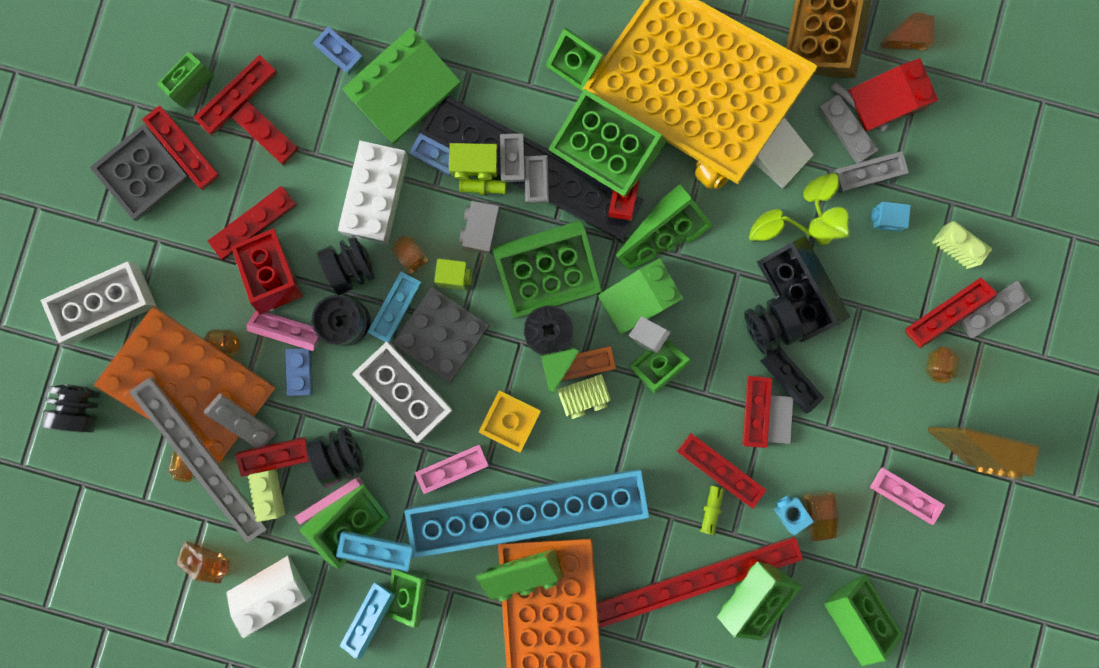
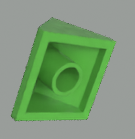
M565 27L545 66L583 91L584 86L603 61L604 53Z
M188 51L157 85L173 101L184 108L214 75Z
M666 339L658 353L647 350L629 367L652 393H656L689 365L691 360Z
M571 349L541 356L548 388L553 394L577 357L578 350Z
M392 569L389 590L395 594V597L385 616L413 628H418L422 621L429 574Z

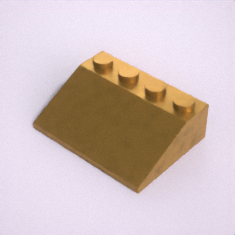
M795 0L786 49L817 65L818 67L814 74L833 78H856L871 0Z
M928 427L927 431L967 465L976 467V472L1021 480L1023 475L1033 477L1039 451L1037 446L968 429Z

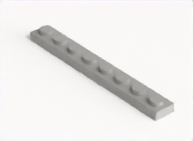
M151 376L131 389L129 393L246 543L267 530L268 526L264 521H255L257 517L254 516L256 513L253 511L254 508Z

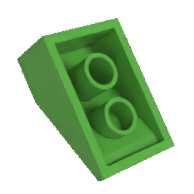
M660 258L597 295L620 335L634 328L641 316L650 319L683 299Z
M360 485L316 513L299 531L327 563L340 569L349 560L336 557L342 531L372 536L389 519V516L364 485Z

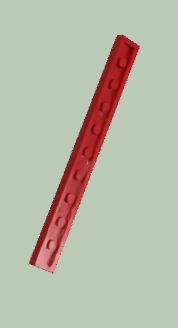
M792 536L598 601L599 628L742 581L749 574V569L757 562L770 564L778 569L802 561L803 557L796 537Z

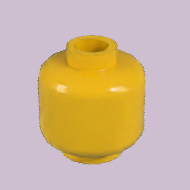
M697 161L695 176L707 189H719L728 181V178Z

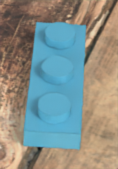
M400 272L367 333L390 343L422 282Z
M342 531L336 557L408 571L414 545Z
M373 583L340 644L353 657L357 659L363 657L395 594L380 583Z

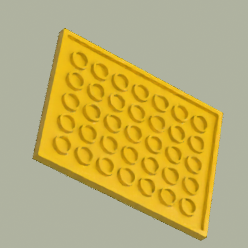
M645 0L586 83L583 90L586 89L662 134L666 138L667 143L739 184L806 87L818 66L699 0Z

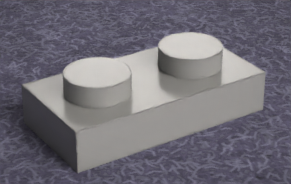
M500 134L501 182H525L523 134Z

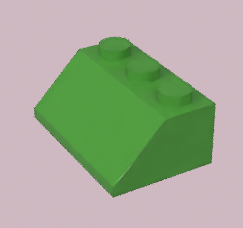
M552 549L489 567L476 577L489 599L498 598L500 602L512 598V594L521 592V595L532 593L535 591V587L543 585L544 589L558 585L557 581L563 575L556 551Z
M757 562L749 569V574L743 582L736 587L735 593L729 601L722 606V610L717 618L734 637L762 641L802 586L774 566Z
M866 574L859 576L835 591L824 603L828 613L834 619L861 666L886 661L903 636Z

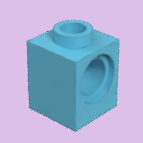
M881 202L876 205L871 214V220L874 222L873 228L898 232L907 229L911 205Z
M785 496L777 502L778 506L774 508V511L788 532L793 535L814 522L797 497ZM795 507L797 510L796 517L788 519V510Z

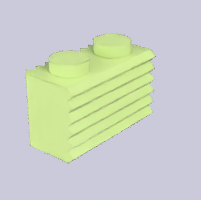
M956 221L944 225L933 240V244L940 247V250L944 249V252L951 255V258H955V261L958 260L959 263L966 266V269L981 265L992 251L991 247Z
M602 374L557 389L566 416L571 415L572 419L585 415L584 410L592 407L594 411L608 407L606 402L611 401Z
M277 469L249 475L247 478L250 479L248 483L251 484L249 487L251 488L253 507H255L253 511L256 512L254 516L257 517L255 521L260 522L284 516L285 510Z

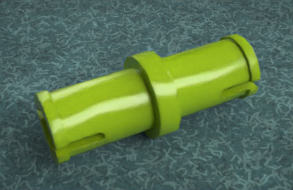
M479 179L460 180L459 191L460 193H480L481 196H485L486 193L506 195L507 182Z
M710 486L707 505L703 507L705 514L700 532L715 535L718 517L722 514L720 508L725 489Z

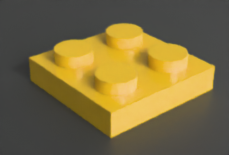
M499 390L478 433L521 453L541 411Z

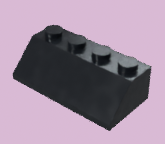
M806 236L792 241L757 261L775 296L784 295L798 315L803 330L801 343L841 324L851 317Z

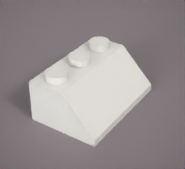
M289 555L227 592L231 618L242 638L265 626L312 596Z

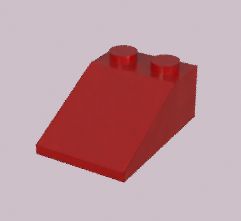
M921 58L895 67L848 90L866 132L927 109L938 101Z
M274 228L231 246L250 304L260 315L303 297L295 273Z

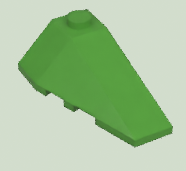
M680 184L660 200L618 251L616 256L630 270L654 259L656 254L667 250L670 252L674 250L675 245L684 241L687 243L694 241L713 225Z

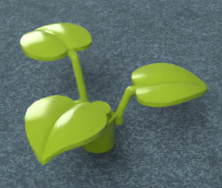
M836 173L822 175L812 180L804 189V199L807 202L815 201L819 215L818 218L810 222L809 229L788 216L783 217L782 210L774 209L765 212L754 222L749 234L750 241H765L776 237L784 229L785 222H789L799 228L808 237L813 236L819 245H826L835 238L849 237L848 212L842 207H836L823 213L820 206L821 200H829L839 188L838 175Z

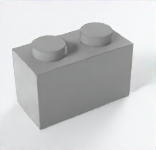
M471 200L470 207L466 206L464 220H467L466 229H461L459 238L463 249L491 255L500 213L499 206Z

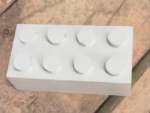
M359 141L338 231L342 235H355L358 239L388 245L409 158L405 150Z
M128 261L41 300L58 343L70 345L142 314L153 306L157 307L139 265Z
M385 342L352 374L416 443H420L454 411L441 395L389 342Z

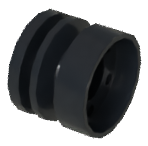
M355 235L348 237L351 248L348 247L344 240L339 241L342 251L340 253L332 245L317 251L322 270L337 295L353 290L352 278H355L360 285L365 284L362 273H364L369 281L376 279L372 261L365 247L358 241Z
M781 294L766 302L767 311L761 305H756L755 311L751 308L745 310L744 318L747 330L752 341L763 355L770 354L772 349L775 351L781 348L780 339L787 346L802 340L803 330L800 320L792 304L784 295Z
M332 295L325 297L317 303L312 313L311 322L313 330L319 339L328 344L351 346L358 344L366 337L371 319L368 310L361 302L346 296ZM343 317L347 318V319H346V322L348 323L347 326H344V325H343V323H344V322L342 321V318H343Z
M542 306L528 315L524 324V336L533 352L541 356L565 351L573 338V324L571 318L564 310L556 306ZM552 325L555 334L553 336L550 334L547 337L544 336L545 331L543 327H550Z
M70 384L47 387V392L58 394V397L45 398V402L56 405V409L43 411L41 427L72 432H94L97 416L86 413V409L98 408L99 404L88 402V398H100L101 392L94 391L85 386Z
M346 426L338 428V434L335 431L329 432L330 444L323 436L306 443V453L317 479L325 488L342 481L341 470L348 478L354 476V471L357 474L364 471L360 447Z

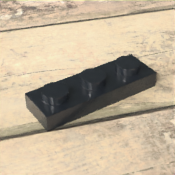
M782 348L777 351L772 349L770 354L760 360L805 414L811 412L824 399V396Z

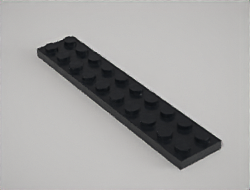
M449 96L429 113L419 133L449 149L450 143L497 144V176L501 177L500 134H519ZM523 136L524 156H547L549 203L622 241L644 199L637 196L632 220L609 217L613 189L547 148ZM510 182L525 190V182Z

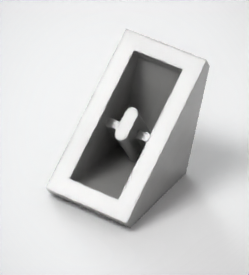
M641 316L629 337L643 349L658 353L670 332Z

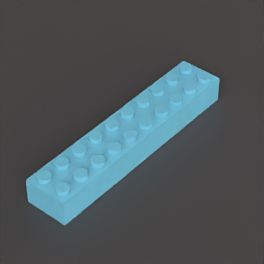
M640 469L409 507L405 510L410 545H414L412 558L649 518Z

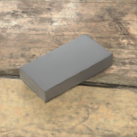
M524 156L526 204L549 203L547 156Z
M771 395L768 442L790 444L793 411L792 397Z

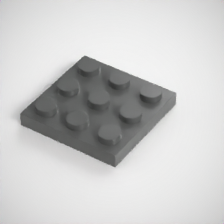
M145 124L141 125L90 167L134 221H138L190 178Z
M431 286L392 344L451 383L489 325Z

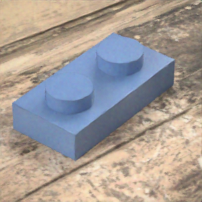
M327 27L313 42L317 49L348 75L364 59L357 50L330 27Z
M420 133L409 154L451 176L449 172L450 149Z
M286 349L287 396L312 395L311 350Z

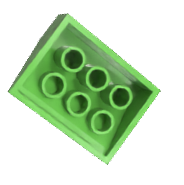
M410 27L342 89L359 110L394 145L462 83L426 41Z
M584 89L548 150L625 197L655 161L667 140L662 134Z
M581 221L492 247L513 318L530 314L542 306H557L602 292L586 231Z

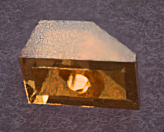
M923 12L913 13L881 42L880 48L926 50L934 43V16L926 15Z
M410 235L399 238L393 244L395 247L391 249L410 274L429 261Z
M824 491L804 494L807 512L814 521L809 525L812 541L836 538L839 516L835 493Z
M184 541L176 564L194 580L221 584L224 575L227 573L229 561L217 552Z

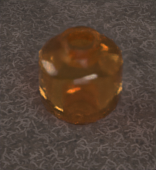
M212 329L204 337L206 341L230 357H233L240 347L239 338L229 329Z
M939 347L937 350L931 351L927 357L925 369L927 375L934 382H950L958 374L959 356L948 347Z
M175 451L172 452L168 473L172 475L173 480L192 482V479L196 477Z

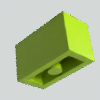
M450 143L449 172L451 176H455V179L467 180L469 176H478L479 180H492V177H497V144Z
M437 259L435 283L438 287L467 291V285H472L473 272H471L467 263Z

